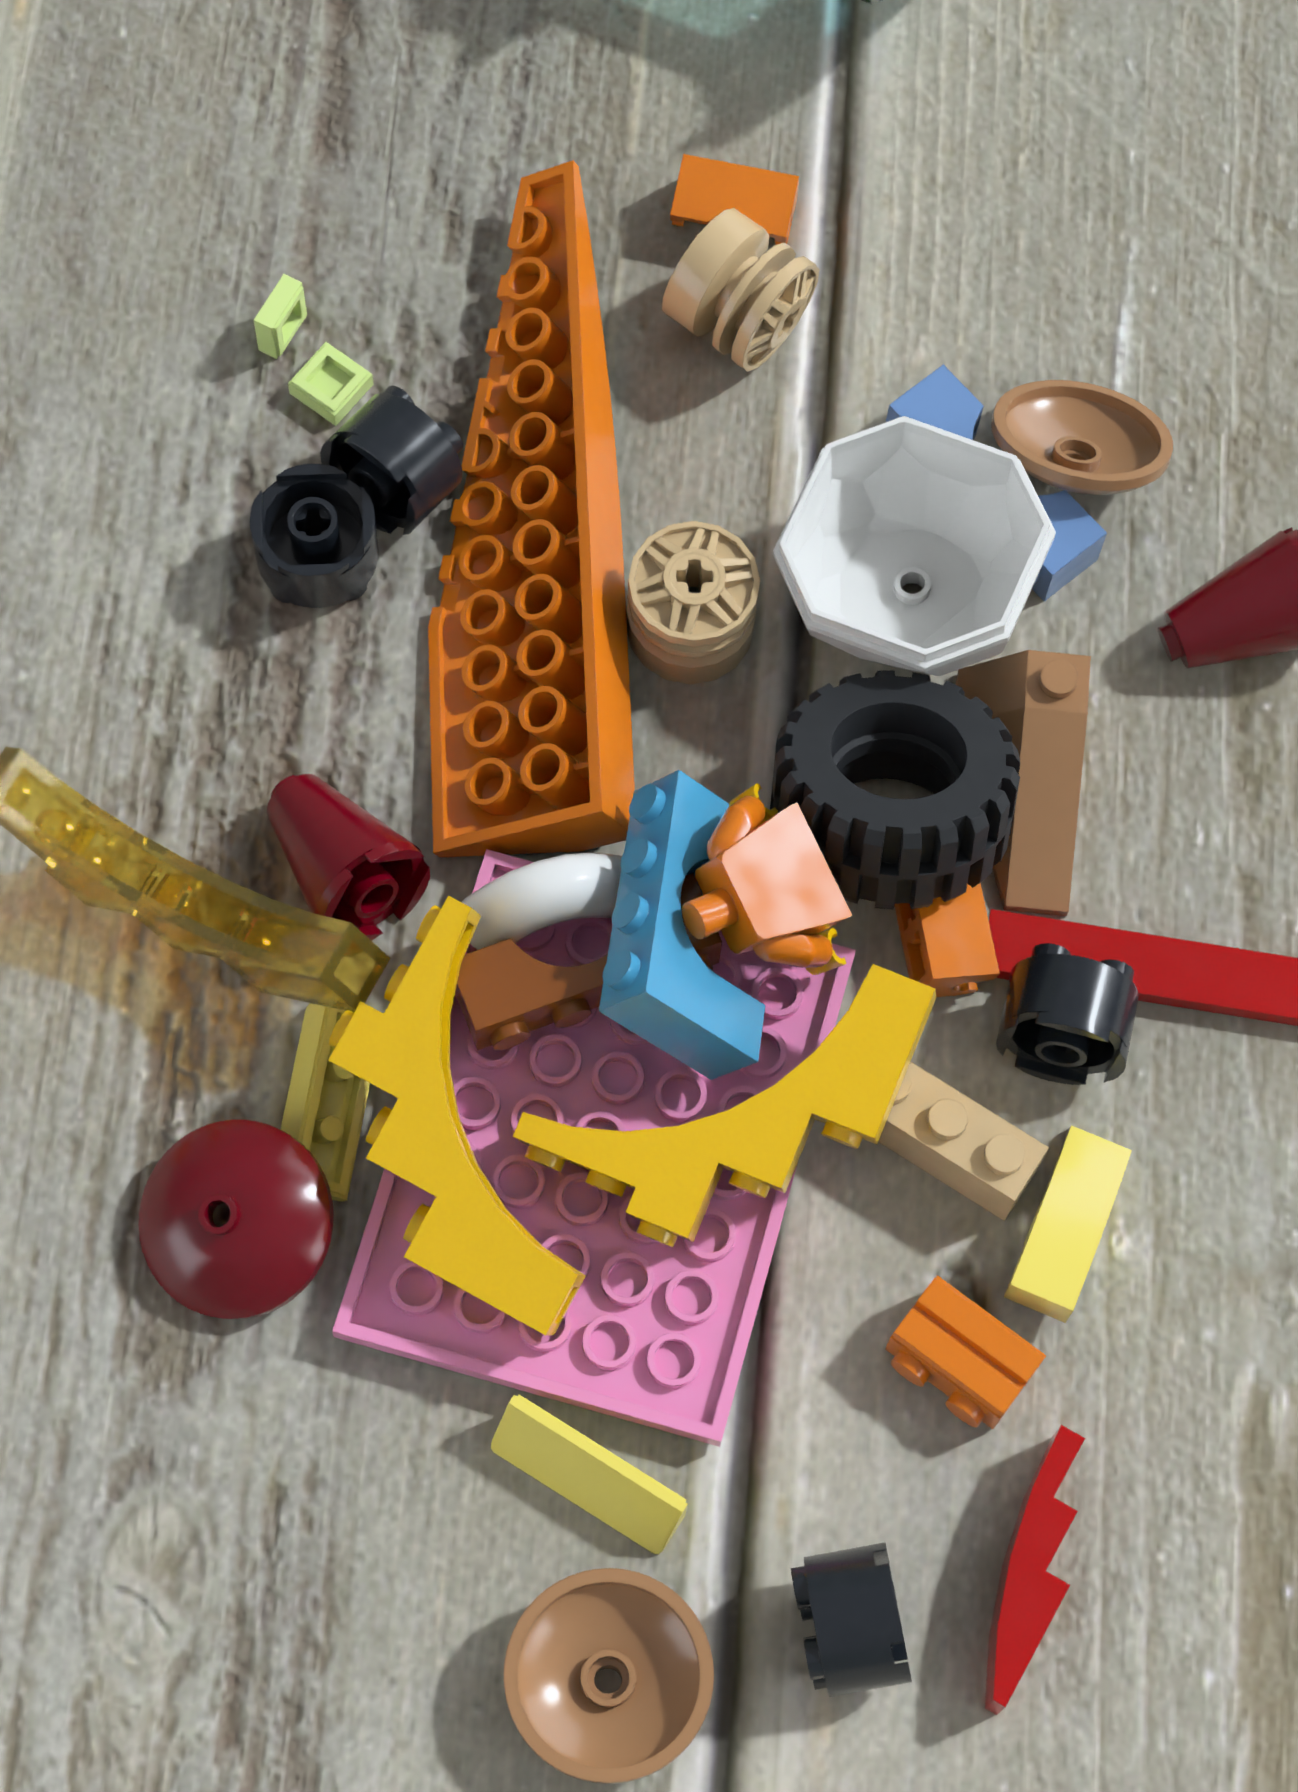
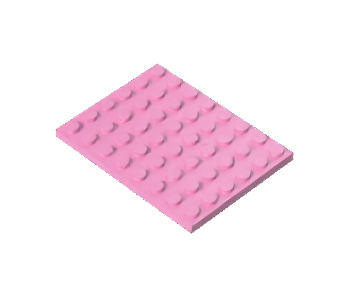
M486 849L472 893L500 876L533 862ZM578 918L556 923L537 930L515 944L532 958L546 964L563 967L584 965L598 960L608 953L613 925L612 918ZM719 931L718 933L722 940L720 961L718 964L713 965L712 971L765 1005L758 1062L710 1080L600 1013L599 1007L591 1009L592 1014L578 1024L565 1028H556L554 1023L530 1031V1037L515 1047L505 1050H494L493 1046H489L477 1051L457 997L454 995L450 1014V1070L459 1118L478 1166L506 1209L543 1247L586 1275L556 1333L545 1336L404 1258L411 1243L404 1240L403 1236L411 1218L421 1204L431 1207L436 1197L384 1169L332 1330L333 1336L338 1339L720 1447L796 1168L786 1193L770 1188L766 1198L759 1197L729 1184L733 1172L723 1169L694 1242L678 1236L672 1248L636 1233L641 1220L633 1218L626 1213L635 1189L626 1186L623 1196L619 1197L586 1183L585 1180L589 1170L565 1161L561 1172L538 1164L524 1157L528 1145L521 1143L512 1136L523 1112L572 1127L633 1131L682 1125L727 1111L780 1081L815 1052L833 1030L837 1022L856 950L832 943L835 954L839 958L845 957L847 964L819 975H812L805 968L763 961L756 955L754 950L735 954L730 950L722 932ZM469 944L465 954L476 951L477 949L474 948L471 944Z

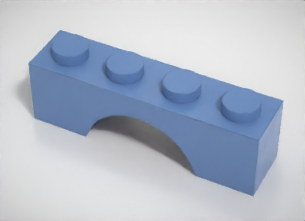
M943 364L889 404L886 422L906 416L974 440L984 406ZM1065 490L1038 496L1056 531L1055 538L1032 587V590L1044 602L1098 560L1107 532Z

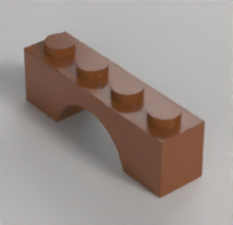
M694 873L685 876L681 890V912L684 903L702 895ZM684 922L688 937L697 954L713 970V965L718 964L720 961L722 940L719 933L716 932L706 938L697 939L689 932ZM509 938L465 954L459 971L455 995L477 1051L489 1046H493L494 1050L509 1049L526 1041L530 1037V1031L554 1023L556 1028H565L587 1019L592 1014L591 1009L600 1006L603 970L607 962L608 953L598 960L584 965L570 967L555 966L532 958Z

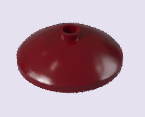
M245 1119L218 1121L195 1129L182 1137L156 1164L145 1185L141 1198L138 1224L140 1243L146 1263L159 1285L183 1306L197 1313L215 1318L235 1320L254 1318L275 1311L289 1303L316 1276L326 1257L332 1238L334 1222L333 1200L328 1181L320 1164L313 1154L295 1137L281 1129L258 1121ZM226 1203L230 1209V1218L225 1225L217 1227L213 1221V1212L218 1205Z

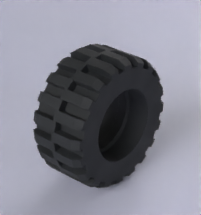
M895 670L877 671L874 677L863 678L861 673L843 677L837 687H833L828 683L809 695V702L803 700L787 716V723L780 728L776 740L770 810L775 807L779 813L788 806L798 803L846 901L858 904L859 899L875 902V908L891 910L894 909L895 904L909 903L911 909L929 907L933 903L934 898L941 897L946 902L965 893L967 884L972 888L980 884L992 873L993 866L1001 862L1007 850L1020 782L1019 770L1021 763L1019 753L1012 743V735L1000 718L992 719L993 711L978 697H974L971 700L965 697L962 687L948 681L944 685L931 682L930 675L912 672V677L895 676ZM871 779H896L921 786L933 793V795L916 799H893L867 792L856 786L855 783Z

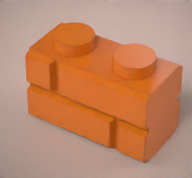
M938 1275L932 1280L913 1308H911L893 1332L885 1350L895 1356L890 1363L901 1376L919 1387H923L927 1381L949 1396L945 1405L957 1418L975 1428L983 1422L991 1429L996 1427L1046 1357L1044 1353Z

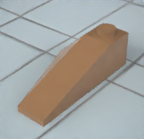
M1026 650L958 669L956 685L963 688L965 697L971 700L974 697H978L993 711L992 719L1000 718L1012 735V743L1018 750L1021 763L1019 770L1020 782L1007 850L1001 862L992 868L1004 910L1058 916L1068 915L1088 715L1091 656Z

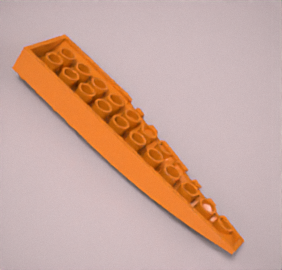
M574 160L522 177L520 180L507 246L513 251L510 267L506 275H501L496 296L502 302L497 328L489 330L485 352L491 357L487 378H479L461 465L462 470L467 476L460 499H454L450 522L456 526L450 555H443L438 577L444 583L440 607H432L428 625L433 853L438 857L484 856L486 849L506 855L579 852L625 841L627 837L630 818L629 806L635 791L620 495L611 395L598 288L579 166Z

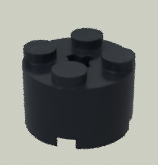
M393 385L389 386L383 393L374 395L323 444L320 452L322 464L334 466L347 473L348 479L356 483L361 489L362 487L365 489L373 503L376 529L389 534L397 527L404 528L403 535L410 534L462 480V466L458 453L463 449V442L459 434L445 422L438 421L435 423L433 419L414 404L412 398L403 389Z
M302 464L284 470L276 476L277 481L270 485L263 494L262 490L259 492L251 507L250 530L261 577L270 588L272 595L282 603H292L308 608H325L358 599L367 590L368 582L375 572L379 555L375 512L369 494L363 487L361 489L356 483L348 479L347 473L334 466Z
M1051 943L1035 945L1032 949L1031 957L1021 960L1011 970L996 1040L997 1050L1003 1056L1006 1049H1009L1017 1055L1015 1067L1029 1075L1051 1082L1086 1085L1088 1074L1105 1072L1104 1082L1118 1078L1126 1068L1139 999L1137 987L1133 983L1134 970L1128 964L1118 960L1096 961L1071 955L1066 948Z
M885 1542L804 1557V1566L791 1568L798 1610L801 1612L802 1621L813 1619L816 1635L803 1638L810 1679L813 1680L815 1690L827 1688L829 1697L912 1682L908 1662L895 1664L897 1661L908 1660Z

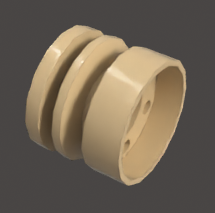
M731 208L724 210L713 218L685 251L669 279L663 296L662 311L697 337L706 335L714 329L712 346L723 355L731 353V359L748 372L757 369L767 361L796 327L811 301L818 283L820 269L805 256L795 258V251L786 243L774 245L768 250V232L737 209Z
M698 521L668 525L644 541L632 559L628 578V604L626 611L630 647L644 667L665 680L691 685L717 680L738 666L750 649L760 588V577L755 557L743 541L719 525ZM688 587H698V593H690Z

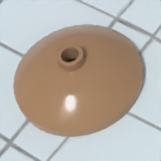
M1044 380L1017 386L1006 392L998 400L992 416V433L1002 451L1016 455L1026 473L1054 488L1071 493L1108 495L1125 493L1141 488L1158 479L1166 471L1173 452V440L1170 431L1154 412L1122 393L1084 382Z
M601 1568L582 1571L556 1582L543 1591L526 1608L518 1620L509 1640L504 1662L506 1701L512 1720L523 1740L536 1755L554 1769L567 1776L591 1783L617 1784L635 1781L669 1765L685 1751L699 1732L706 1718L713 1692L714 1667L711 1648L706 1633L693 1610L676 1592L662 1582L642 1573L626 1569ZM603 1669L615 1670L621 1677V1686L613 1693L601 1692L594 1682L597 1673Z

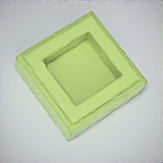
M283 274L254 318L258 350L275 359L278 356L281 357L307 316L302 282Z
M325 342L289 381L288 388L289 394L337 426L374 383L372 373Z

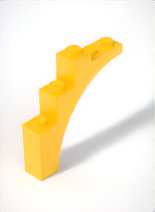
M448 895L442 908L434 905L425 915L416 935V940L422 944L411 965L401 964L391 977L384 993V999L390 1001L385 1012L382 1013L361 1001L355 1012L346 1010L331 1033L329 1045L335 1049L328 1061L398 1098L393 1109L384 1106L374 1119L366 1136V1142L372 1144L366 1159L436 1197L431 1207L421 1204L411 1218L403 1236L404 1240L411 1243L404 1258L545 1336L554 1335L586 1275L543 1247L506 1209L478 1166L459 1118L450 1070V1014L461 963L481 915L473 908Z
M872 964L849 1010L815 1052L775 1085L727 1111L678 1126L633 1131L572 1127L523 1112L512 1137L528 1145L524 1157L558 1172H561L565 1161L589 1170L585 1180L586 1183L619 1197L623 1196L626 1186L635 1189L626 1213L633 1218L641 1220L636 1233L672 1248L678 1236L694 1242L723 1169L733 1172L729 1184L759 1197L766 1198L770 1188L786 1193L815 1120L825 1123L821 1134L836 1142L855 1149L859 1148L862 1139L877 1145L936 1000V989Z

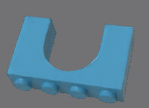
M677 770L650 784L644 785L633 793L629 806L630 818L625 849L620 863L621 874L616 906L612 914L613 925L607 962L603 970V987L599 1012L710 1080L758 1062L765 1005L713 972L697 954L686 932L681 912L682 885L686 875L694 873L695 876V870L709 861L706 844L724 812L729 807V803L682 771Z

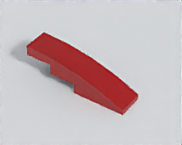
M1063 1425L1052 1436L1023 1498L1001 1568L989 1633L985 1709L995 1715H998L1007 1706L1070 1587V1584L1046 1571L1078 1512L1054 1498L1085 1440L1084 1437Z

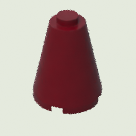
M1291 527L1284 531H1279L1164 611L1166 624L1158 627V633L1171 662L1181 658L1186 668H1194L1298 650L1297 529L1293 531Z
M292 775L280 781L273 789L267 805V815L316 926L331 943L342 947L366 943L383 934L377 925L394 913L399 921H401L411 912L423 896L430 880V867L424 861V855L416 845L316 775Z

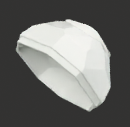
M902 416L828 443L825 448H822L777 541L773 555L811 636L860 659L940 677L1003 652L1052 545L1056 531L1021 461L1016 455ZM914 583L921 586L922 590L911 594L905 592L902 587L906 584Z

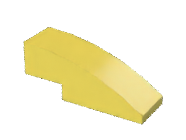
M1071 1125L1028 1231L1024 1247L1004 1298L1066 1323L1075 1308L1132 1150Z

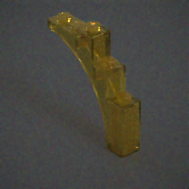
M5 747L0 755V825L48 864L45 871L84 904L132 914L173 949L220 958L261 993L345 1011L350 1010L352 1012H355L360 1001L366 1003L391 958L352 923L314 914L273 900L198 866L145 837L102 810L54 776L22 749Z

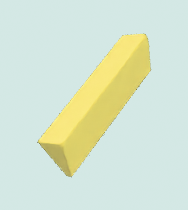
M327 996L310 1003L306 1007L281 1130L295 1137L313 1154L326 1176L332 1200L343 1202L348 1198L370 1083L328 1061L335 1049L329 1045V1039L336 1023L346 1010L355 1012L357 1006Z
M520 1394L518 1396L513 1395L492 1439V1451L646 1550L657 1555L662 1553L685 1517L688 1506L686 1499Z

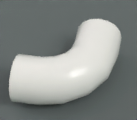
M602 853L565 854L525 865L484 885L462 901V903L473 908L481 915L470 944L479 950L509 938L516 943L537 930L572 919L591 917L612 918L616 906L622 856Z

